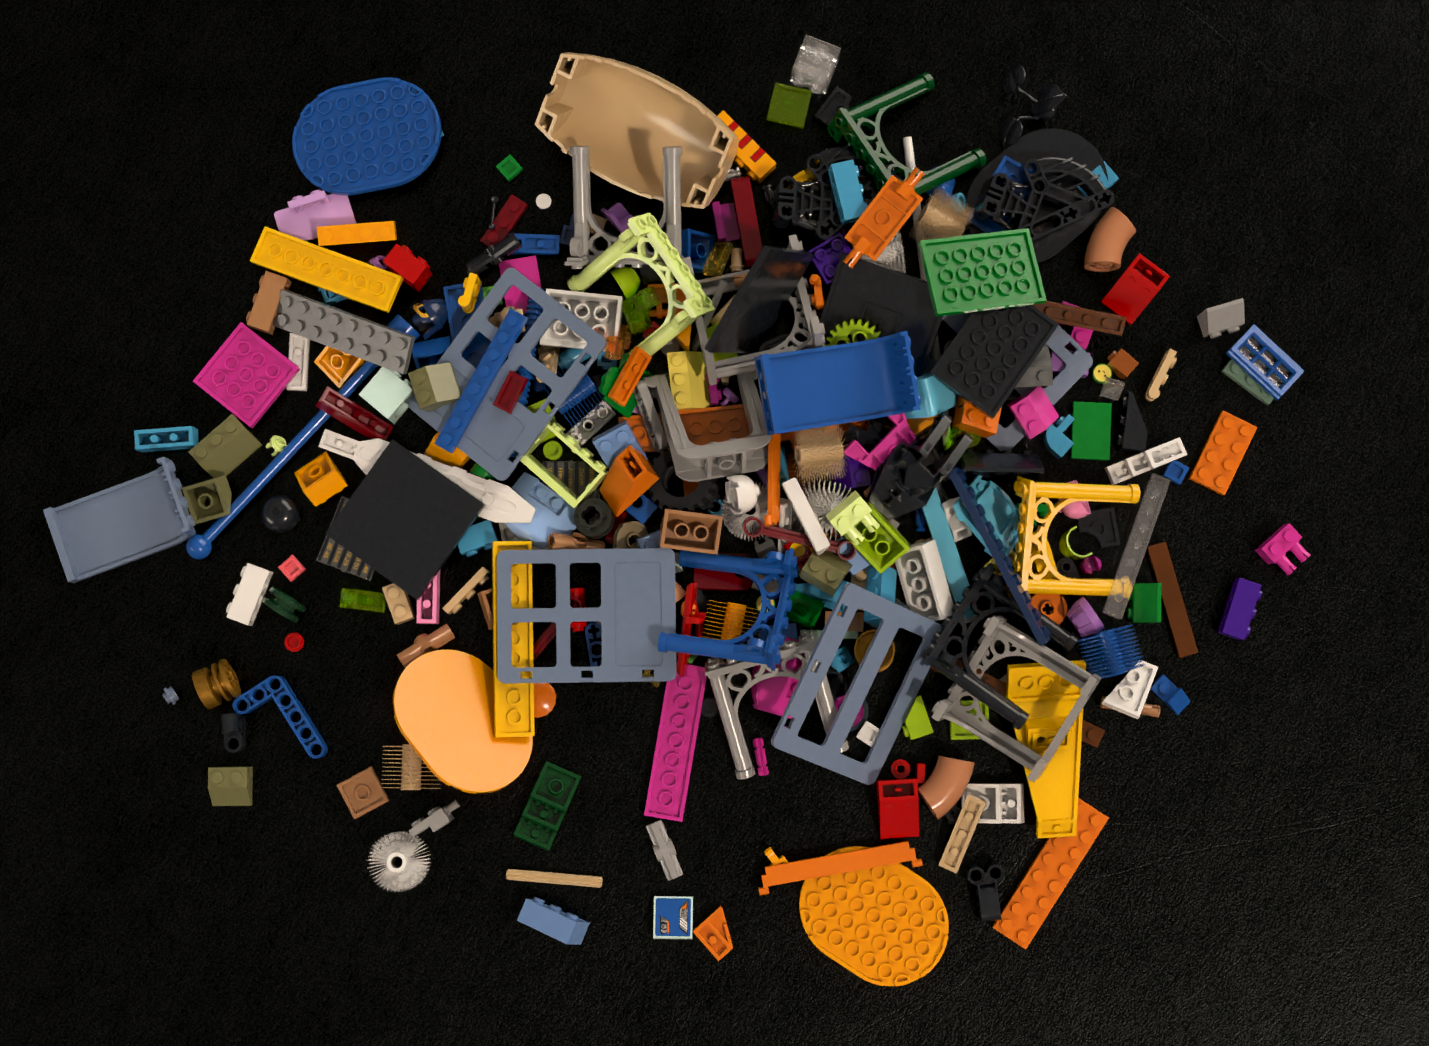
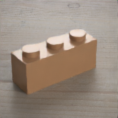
M268 271L265 272V275L261 276L259 281L260 289L253 297L254 305L252 311H249L246 317L249 327L273 335L275 329L274 321L281 298L280 291L281 289L289 290L291 281L288 278Z

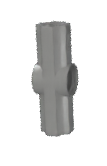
M662 820L647 825L646 828L653 843V850L658 861L661 862L667 880L669 881L683 875L676 857L675 847L671 838L667 835Z

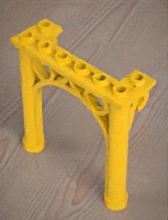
M1017 476V481L1014 483V491L1016 492L1015 495L1022 497V503L1019 504V513L1021 515L1020 522L1017 525L1019 537L1015 545L1017 559L1014 562L1015 574L1018 573L1020 575L1024 591L1027 590L1029 594L1117 596L1118 598H1128L1131 592V584L1128 579L1070 578L1059 574L1048 558L1046 538L1053 518L1064 506L1076 501L1136 504L1140 499L1139 485L1034 482L1028 478ZM1049 498H1060L1062 500L1053 506ZM1045 502L1049 512L1045 517L1038 518L1037 507L1040 503ZM1034 520L1038 523H1042V526L1038 525V528L1035 532H1033ZM1032 542L1035 544L1036 550L1040 551V554H1031ZM1040 558L1044 566L1039 573L1034 574L1032 572V563L1035 559ZM1049 571L1057 579H1043V577Z

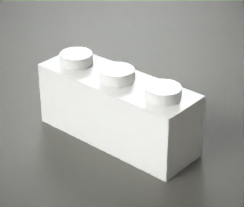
M250 563L244 566L240 574L242 577L240 584H237L233 591L234 599L228 604L226 613H228L227 618L253 626L274 572Z

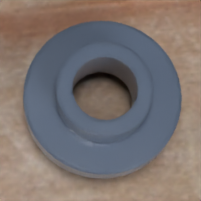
M171 686L169 688L165 687L162 696L168 704L172 702L175 705L176 701L179 700L177 694Z

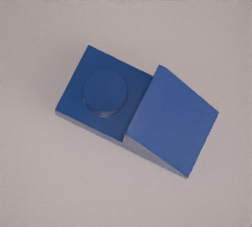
M1161 675L1150 688L1176 715H1179L1191 702L1183 689L1177 688L1165 675Z

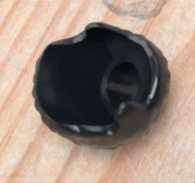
M830 666L826 675L832 696L834 698L842 697L848 690V674L844 670L838 673L837 670Z

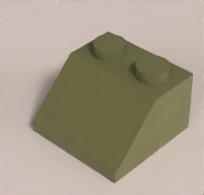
M450 362L424 366L408 373L420 410L431 412L458 401L461 397V391Z
M226 475L182 488L189 505L190 515L193 517L195 524L230 514L232 492Z
M814 551L802 568L799 578L833 597L853 565L832 552L824 551L818 556Z
M253 766L208 768V790L212 806H252Z

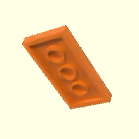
M1224 410L1221 411L1189 479L1224 496L1257 427Z

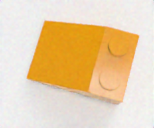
M328 346L323 349L314 361L339 389L366 362V360Z

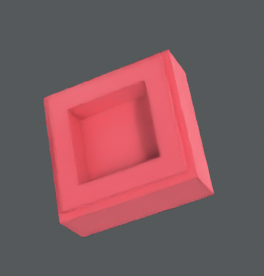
M291 555L278 567L290 582L294 581L306 570L294 555Z

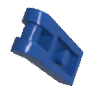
M515 234L518 241H522V248L511 255H560V235Z

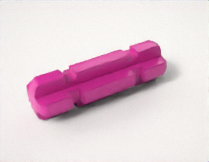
M762 738L753 739V746L756 749L754 752L756 763L759 766L757 768L759 776H765L769 774L768 766H766L767 759L765 748H763L764 742Z

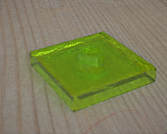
M775 82L767 120L803 128L812 91Z

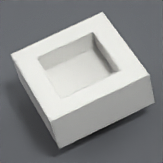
M865 721L856 737L872 747L880 729Z

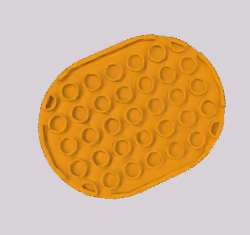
M436 650L416 658L400 675L393 693L394 717L397 726L408 743L439 780L448 786L451 785L454 788L460 789L462 792L473 794L491 793L506 787L522 773L531 755L533 737H494V671L487 664L465 652Z
M844 847L841 849H837L833 852H830L827 855L860 850L870 847ZM901 863L804 880L800 892L799 911L803 927L809 939L821 952L863 980L880 986L910 984L929 973L942 957L947 945L949 931L948 914L938 892L929 882Z

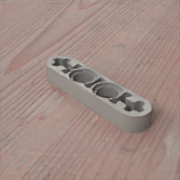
M639 380L633 394L652 446L656 453L663 449L667 451L668 442L645 381Z

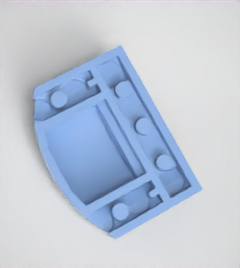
M524 472L512 489L536 509L531 523H505V525L521 540L532 541V546L539 549H548L547 538L549 534L554 532L572 535L577 527L574 523L576 508H573L561 496L539 482V479Z

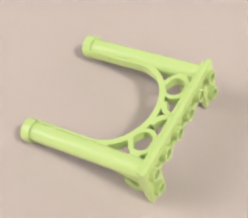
M646 213L628 219L629 223L627 225L629 228L619 235V239L578 275H573L567 281V284L571 291L584 292L624 258H635L652 267L661 278L668 296V313L664 323L636 346L652 356L700 316L715 310L712 305L711 299L701 289L700 283L691 274L690 268L680 258L677 249L668 240L667 234L657 224L656 218L651 213ZM646 242H649L654 248L655 253L653 257L646 255ZM638 243V252H628ZM662 257L666 264H663L661 261L657 262L655 260ZM673 275L679 282L678 284H672L673 282H675L673 279ZM678 288L686 296V300L683 303L676 299V290ZM676 307L679 309H683L675 316Z

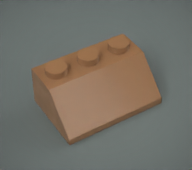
M665 508L660 525L658 545L661 548L718 555L723 516Z

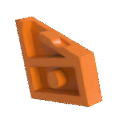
M720 905L693 930V933L718 961L733 949L724 911Z

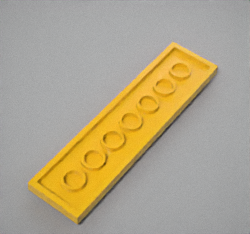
M264 227L250 259L256 265L387 313L390 312L404 279L400 275L268 227Z

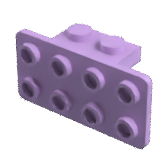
M324 190L312 191L310 195L304 197H293L291 201L287 202L288 208L274 213L279 232L304 241L318 238V226L356 224L348 196L327 195Z

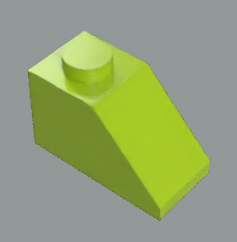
M916 696L904 721V726H902L905 737L909 736L910 740L934 733L921 696Z

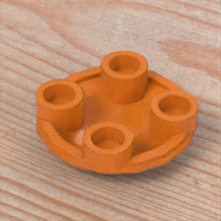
M534 683V717L540 718L548 715L556 704L555 689L549 683Z

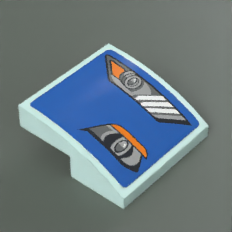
M654 896L653 939H692L693 897Z

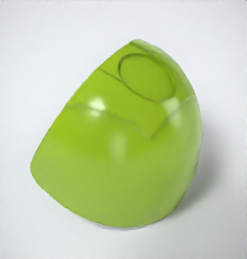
M618 267L610 271L626 299L632 298L640 286V277L631 267Z

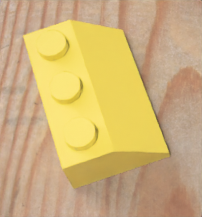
M680 351L667 353L671 393L677 410L711 407L709 385L706 380L707 372L702 352Z

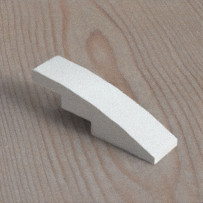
M1179 437L1108 466L1105 470L1111 484L1115 485L1184 457L1187 453Z

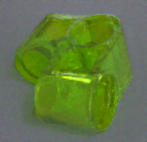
M654 287L645 288L622 303V311L627 319L629 329L635 336L652 328L648 311L660 304Z

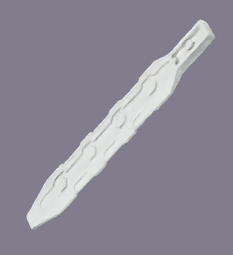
M325 429L318 447L353 459L367 475L390 442L379 438L357 441ZM413 453L484 503L485 507L478 515L479 517L495 523L532 522L536 509L511 487L491 479L486 480L472 475L461 468L451 467L434 461L431 457L423 454Z

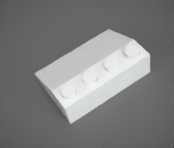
M546 289L547 294L606 339L607 345L603 352L616 353L623 308L622 296ZM558 319L554 320L540 339V345L584 349L587 345L583 338Z

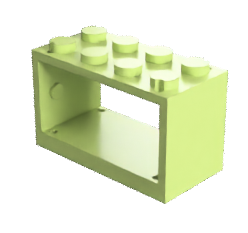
M549 422L520 461L573 508H577L604 481L608 474V467L602 461L593 459L594 454L586 447L581 448L578 445L580 442L574 436L566 435L564 433L565 428L558 422ZM550 431L569 446L573 453L578 454L599 473L592 483L586 486L585 491L580 496L574 493L531 454Z

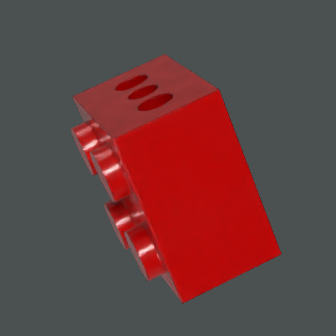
M396 244L383 260L389 271L404 278L403 281L418 292L432 276L428 263L420 256L416 258L405 245L401 247Z

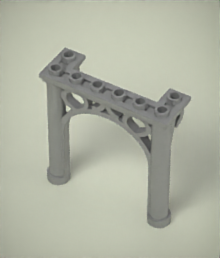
M570 146L573 168L574 237L570 240L571 256L567 257L565 265L571 266V269H582L604 252V250H598L595 247L594 243L598 237L602 236L607 240L608 248L619 237L602 229L592 214L589 146ZM669 146L663 147L664 209L658 225L662 230L666 224L668 240L677 249L683 261L680 175L682 147ZM589 224L597 232L591 238ZM646 242V255L653 257L655 252L649 250L648 242ZM638 243L628 252H633V250L637 247ZM662 257L655 260L657 262L661 261L663 264H666ZM624 258L613 267H625V264H632V268H642L643 265L648 264L635 258Z
M805 631L801 633V636H798V642L788 641L784 643L783 647L780 646L782 670H778L779 668L776 666L775 671H771V668H768L766 664L730 659L724 662L723 658L711 657L705 662V675L710 679L736 767L735 774L737 779H747L755 775L754 766L752 765L738 717V707L741 698L750 687L767 678L784 676L799 680L818 642L817 631ZM798 658L802 661V666L794 672L786 668L785 664L788 660ZM815 660L811 671H815L819 661ZM760 665L759 670L754 673L755 677L751 678V673L746 668ZM743 673L748 679L743 686H738L731 682V677L735 674ZM826 675L815 698L827 735L837 710ZM729 688L731 690L738 691L734 700V704L731 699ZM847 739L845 740L840 750V753L849 749Z

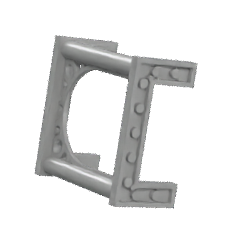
M796 234L790 235L787 249L803 251L802 242L797 240ZM683 258V262L690 268V272L694 277L691 258ZM750 269L697 281L708 297L714 296L721 279L728 282L723 293L737 291L740 286L735 287L733 275L748 273ZM802 276L794 290L796 297L790 296L788 300L795 314V322L790 335L780 345L770 350L714 362L713 353L704 349L709 339H707L703 317L700 316L695 321L710 386L717 384L718 378L755 371L754 357L825 347L824 324L819 323L815 309H811L810 305L813 304L811 293L807 294L806 290L809 289L807 278ZM799 324H803L804 329H800ZM796 334H803L807 337V340L800 342L794 336ZM792 342L795 347L793 345L788 347V344Z
M1001 615L989 617L983 625L985 630L978 641V644H980L978 650H973L968 658L971 670L980 680L984 672L994 662L1009 656H1023L1037 661L1082 689L1080 697L1043 757L993 726L982 713L978 699L967 691L963 692L964 689L955 683L948 690L950 694L948 699L940 700V702L937 701L932 709L934 714L931 718L938 722L946 719L960 725L1031 770L1027 778L1035 782L1043 774L1102 677L1097 674H1090L1045 645L1040 646L1038 641L1007 623V619ZM997 640H1001L1005 645L1003 654H999L995 650L994 645ZM1009 642L1013 644V647L1017 648L1014 652L1009 651ZM989 649L994 655L991 660L986 658V655L989 656L990 654ZM977 669H981L982 673L977 674ZM963 696H971L974 702L970 706H963L960 703V699ZM975 708L977 710L976 716L972 712L969 714L967 711Z

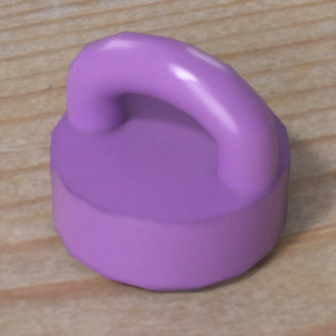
M382 255L373 257L368 261V264L383 270L387 269L384 263L382 266L379 260L383 262L385 259Z
M725 388L721 392L725 397L720 402L721 406H725L729 402L735 405L739 401V398L729 388Z

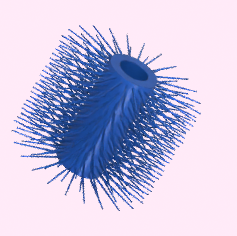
M585 374L561 408L558 409L570 424L571 422L564 413L567 412L570 416L568 410H570L575 416L571 408L575 409L574 406L578 403L582 405V400L584 401L585 398L598 390L587 374Z
M1132 624L1116 629L1104 630L1095 633V635L1077 640L1079 642L1088 639V641L1082 642L1079 645H1086L1081 649L1089 648L1082 652H1091L1084 656H1093L1087 659H1092L1089 662L1090 664L1094 663V665H1090L1095 672L1094 674L1107 678V676L1113 677L1139 667L1138 665L1134 666V664L1139 663L1138 661L1134 662V660L1140 659L1142 656L1137 657L1136 655L1140 652H1133L1139 649L1134 648L1137 646L1136 644L1131 645L1136 642H1128V640L1134 639L1133 637L1129 638L1130 635L1134 634H1125L1128 631H1132L1131 629L1127 630L1128 627L1133 626Z

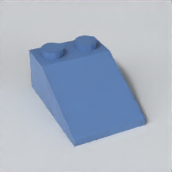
M627 420L593 438V444L609 470L615 458L629 445L642 452L651 467H653Z

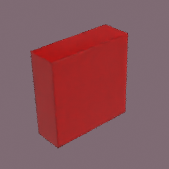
M916 763L915 778H917V783H925V764Z

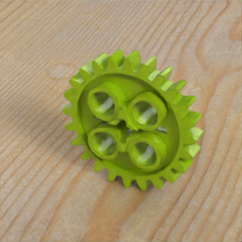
M851 319L849 325L845 320L843 321V328L838 324L836 326L837 331H830L833 337L826 338L830 344H826L825 347L839 345L840 340H844L846 343H852V341L853 343L859 342L856 338L858 333H862L865 336V341L879 338L878 336L881 334V331L875 333L876 326L874 325L869 328V321L862 325V319H859L857 324H855L854 319Z

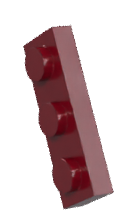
M511 195L494 219L495 229H488L480 240L481 243L489 247L507 237V234H510L527 209L528 204Z

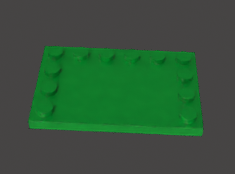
M1029 228L921 240L918 243L935 317L1042 304L1047 301Z

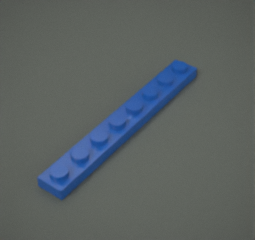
M511 308L509 309L434 444L449 453H454L529 318Z

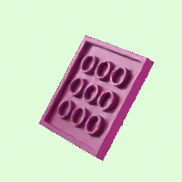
M240 322L193 382L249 427L253 428L300 371V368Z

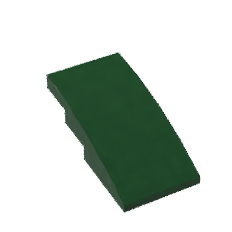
M546 761L513 836L549 851L582 776Z

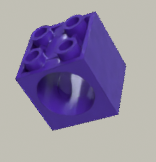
M841 232L808 251L815 255L810 266L815 274L820 276L825 290L831 287L842 252L849 254L851 251Z

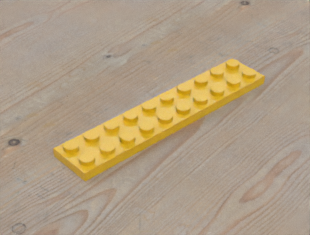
M493 541L494 737L535 736L534 683L505 684L500 682L498 679L497 555L502 550H532V541ZM513 564L511 566V606L514 609L533 608L532 564ZM515 622L512 624V666L515 668L534 667L533 622ZM521 671V678H532V671Z

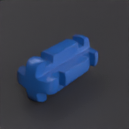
M916 509V532H925L927 528H925L926 519L923 510Z

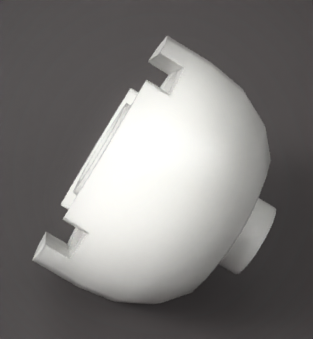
M745 475L727 477L726 479L729 481L725 482V492L728 503H732L734 507L731 508V511L735 515L750 511L757 502V496L760 495L758 485H755Z

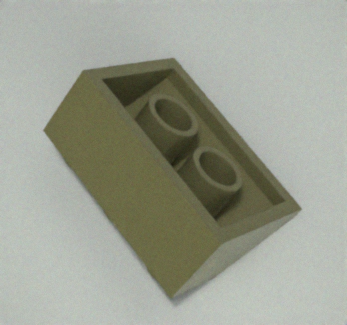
M231 414L194 446L189 453L213 478L223 475L227 477L259 449L262 444L237 416Z

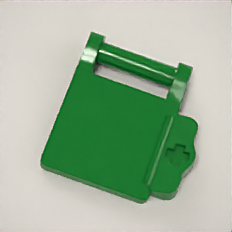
M629 353L622 355L618 368L609 367L607 373L602 376L601 385L599 386V392L604 395L603 400L626 418H630L637 404L633 392L625 407L620 406L609 398L608 394L630 356ZM645 370L640 380H643V377L653 376V374L649 370Z

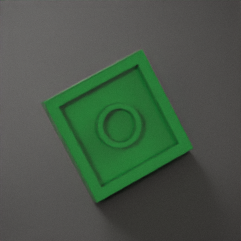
M795 590V594H791L792 608L791 612H787V617L790 621L812 630L825 603Z

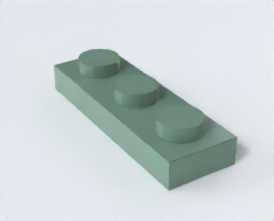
M1232 358L1221 371L1268 406L1274 399Z

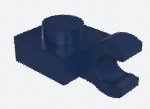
M574 213L571 215L570 225L563 226L560 239L561 245L570 246V240L574 237Z

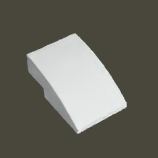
M968 783L961 796L962 807L968 794L987 801L978 823H1024V783Z

